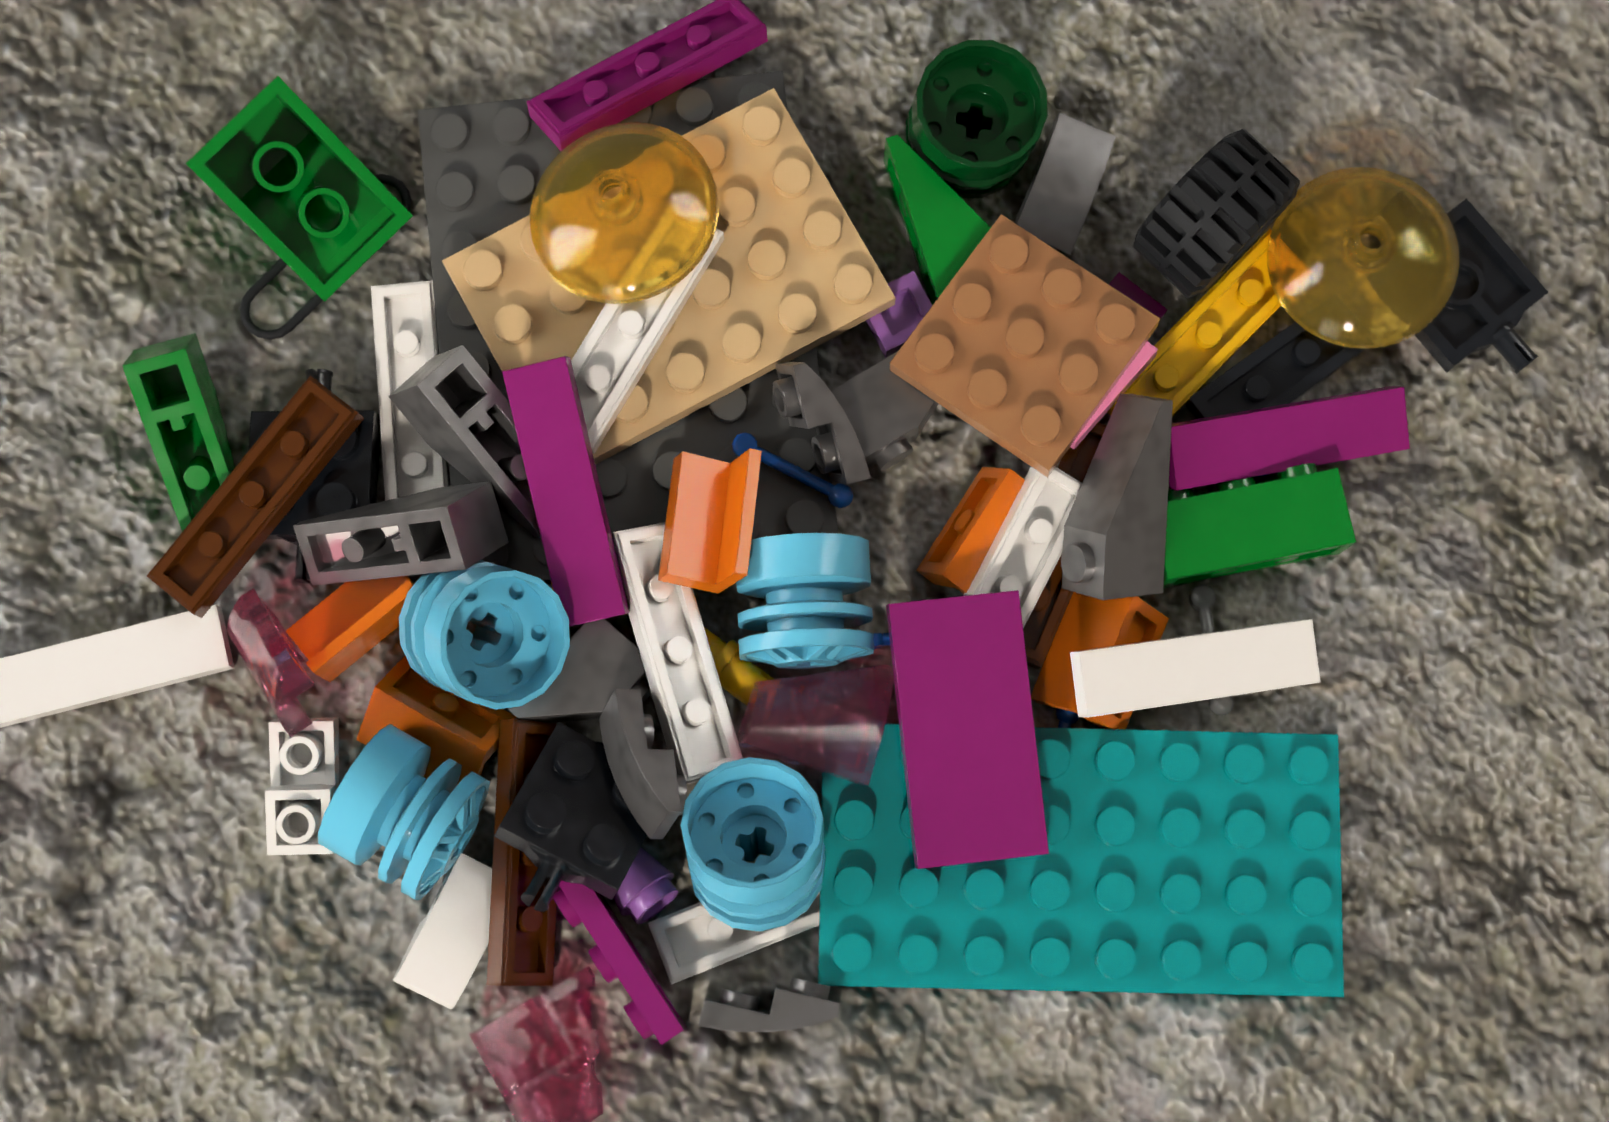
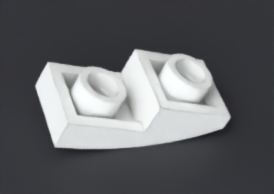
M339 717L273 719L268 722L271 787L265 790L267 855L333 854L334 852L318 843V831L324 813L339 786Z
M461 853L453 867L447 872L427 916L420 922L392 981L449 1009L455 1007L489 943L491 867Z

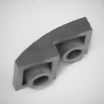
M1058 112L1034 167L1036 173L1014 223L1049 246L1071 255L1097 192L1116 136Z
M783 362L776 364L779 380L773 382V396L778 412L782 418H788L789 424L792 427L816 428L817 436L812 437L811 447L819 471L822 474L829 473L832 482L845 485L870 479L866 459L857 435L845 411L822 379L805 362Z
M615 689L599 718L607 760L615 783L638 824L650 839H663L677 817L683 814L685 800L687 799L686 780L683 775L676 773L674 750L652 749L654 725L651 715L643 713L641 689Z
M793 977L789 990L776 987L770 1012L757 1010L760 997L721 988L719 1000L704 999L698 1026L736 1032L793 1030L838 1017L841 1003L828 999L830 986Z

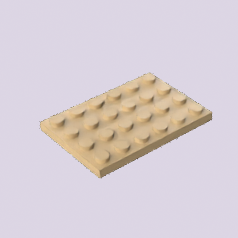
M774 88L442 260L445 269L501 371H506L564 356L570 357L572 360L668 202L724 232L723 243L595 454L593 453L595 465L776 369V364L789 362L895 305V295Z

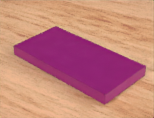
M1019 590L887 604L886 611L915 868L923 869L1049 854Z

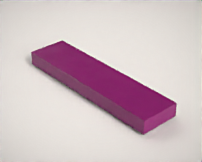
M715 0L526 101L529 115L556 147L564 153L768 42L767 27L741 0Z
M559 357L502 371L553 590L559 595L567 613L569 627L629 613V606L570 357Z
M1388 386L1172 423L1168 488L1182 490L1286 471V468L1301 464L1314 463L1317 466L1410 449L1404 387Z

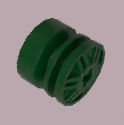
M994 40L963 41L944 49L925 68L904 124L905 142L961 198L986 197L1004 189L1021 172L1029 154L1037 144L1048 117L1047 90L1036 67L1017 49ZM963 123L974 125L973 130L974 134L977 135L976 139L966 137V127L963 126Z

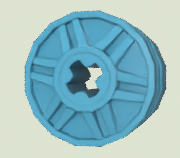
M795 533L752 539L748 575L736 582L737 592L755 598L766 599V605L753 607L738 613V627L749 631L766 633L750 635L739 639L740 660L770 664L778 668L809 669L834 666L846 660L873 654V633L845 629L872 622V608L859 603L843 601V595L852 594L870 587L869 540L860 536L841 533Z
M483 560L478 561L466 570L422 574L407 592L399 615L400 646L410 667L433 686L451 692L472 703L495 710L523 706L545 693L561 673L570 647L569 618L559 595L541 578ZM469 621L476 625L473 634L466 630Z
M389 724L379 730L367 743L336 789L324 813L318 831V843L359 866L371 858L381 846H384L385 850L378 868V878L385 883L392 884L405 872L401 883V892L414 900H421L442 875L446 874L453 867L469 843L477 827L479 813L488 794L490 781L472 771L457 785L462 765L450 758L439 765L426 779L424 775L430 760L431 747Z
M753 757L723 763L700 778L685 800L681 820V831L695 896L711 916L732 928L760 932L789 924L810 908L822 889L826 858L824 820L817 793L801 773L777 760ZM756 859L755 863H748V862H746V861H754V860Z

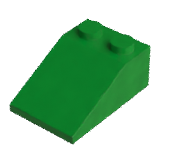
M279 76L274 77L185 162L324 302L413 217Z

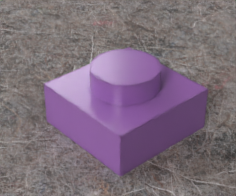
M915 271L889 282L888 285L896 297L895 305L866 320L885 358L900 350L932 307Z

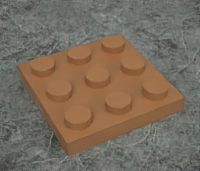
M1001 214L891 360L890 371L1048 478L1154 333L1160 318Z

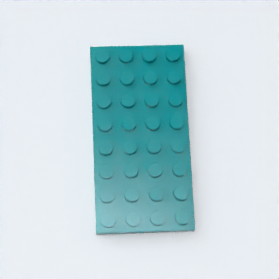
M823 722L821 811L824 820L826 860L822 889L819 892L818 984L847 987L1344 997L1338 734L1034 727L1049 854L917 869L914 863L899 724Z

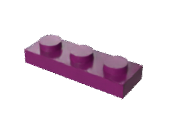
M561 881L559 885L561 889L553 896L555 903L573 928L583 922L596 943L595 946L588 950L592 961L608 983L618 978L626 989L632 1001L623 1007L642 1038L646 1040L654 1034L660 1044L663 1045L685 1030L687 1026L603 895L583 884Z

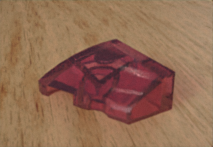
M253 588L240 596L234 605L228 619L227 631L233 645L282 727L292 737L313 723L297 696L314 686V683L301 662L305 661L292 639L285 632L286 630L282 623Z
M884 664L755 682L737 735L739 746L793 765H804L859 785H869L891 701L894 684L893 667Z
M590 966L573 973L469 1034L516 1122H591L603 1114L602 1083L598 1080L595 1073V1060L600 1050L598 1029L592 1030L590 987L595 986V975Z

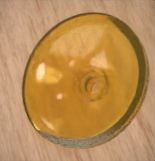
M629 122L608 125L591 131L569 144L554 158L543 173L533 195L530 209L532 242L541 262L551 276L570 292L600 303L626 304L642 301L659 295L675 286L701 261L713 240L719 217L718 190L712 172L703 156L681 135L667 128L648 123ZM614 187H621L620 192L615 197L610 199L603 198L608 190Z
M1351 167L1335 170L1316 177L1297 191L1295 198L1276 218L1267 247V269L1272 288L1279 302L1291 318L1302 328L1336 345L1360 349L1379 348L1399 343L1414 336L1438 316L1450 298L1457 281L1459 246L1456 233L1448 215L1438 201L1423 187L1391 171L1369 167ZM1365 234L1376 236L1381 242V247L1377 249L1366 247L1362 243L1360 236Z

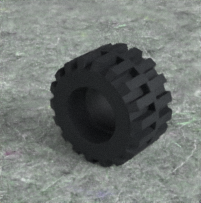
M1245 129L1231 133L1211 148L1154 208L1138 229L1133 248L1187 299L1200 295L1213 285L1287 208L1297 194L1300 180Z

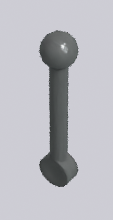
M1206 584L1197 585L1189 594L1190 605L1199 612L1202 633L1215 632L1210 607L1216 600V594ZM1232 696L1209 699L1210 709L1217 715H1227L1233 710L1234 699Z

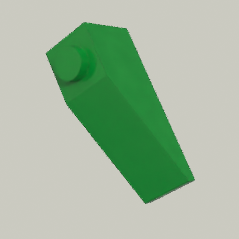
M899 135L886 138L883 161L927 296L933 305L991 227Z
M196 333L135 349L122 365L182 532L235 468L216 390Z

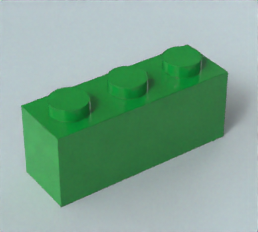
M1308 463L1286 468V471L1278 472L1279 480L1259 484L1255 483L1254 477L1216 484L1218 492L1194 496L1192 488L1168 491L1163 589L1341 554L1356 543V538L1338 468L1317 472L1316 465Z

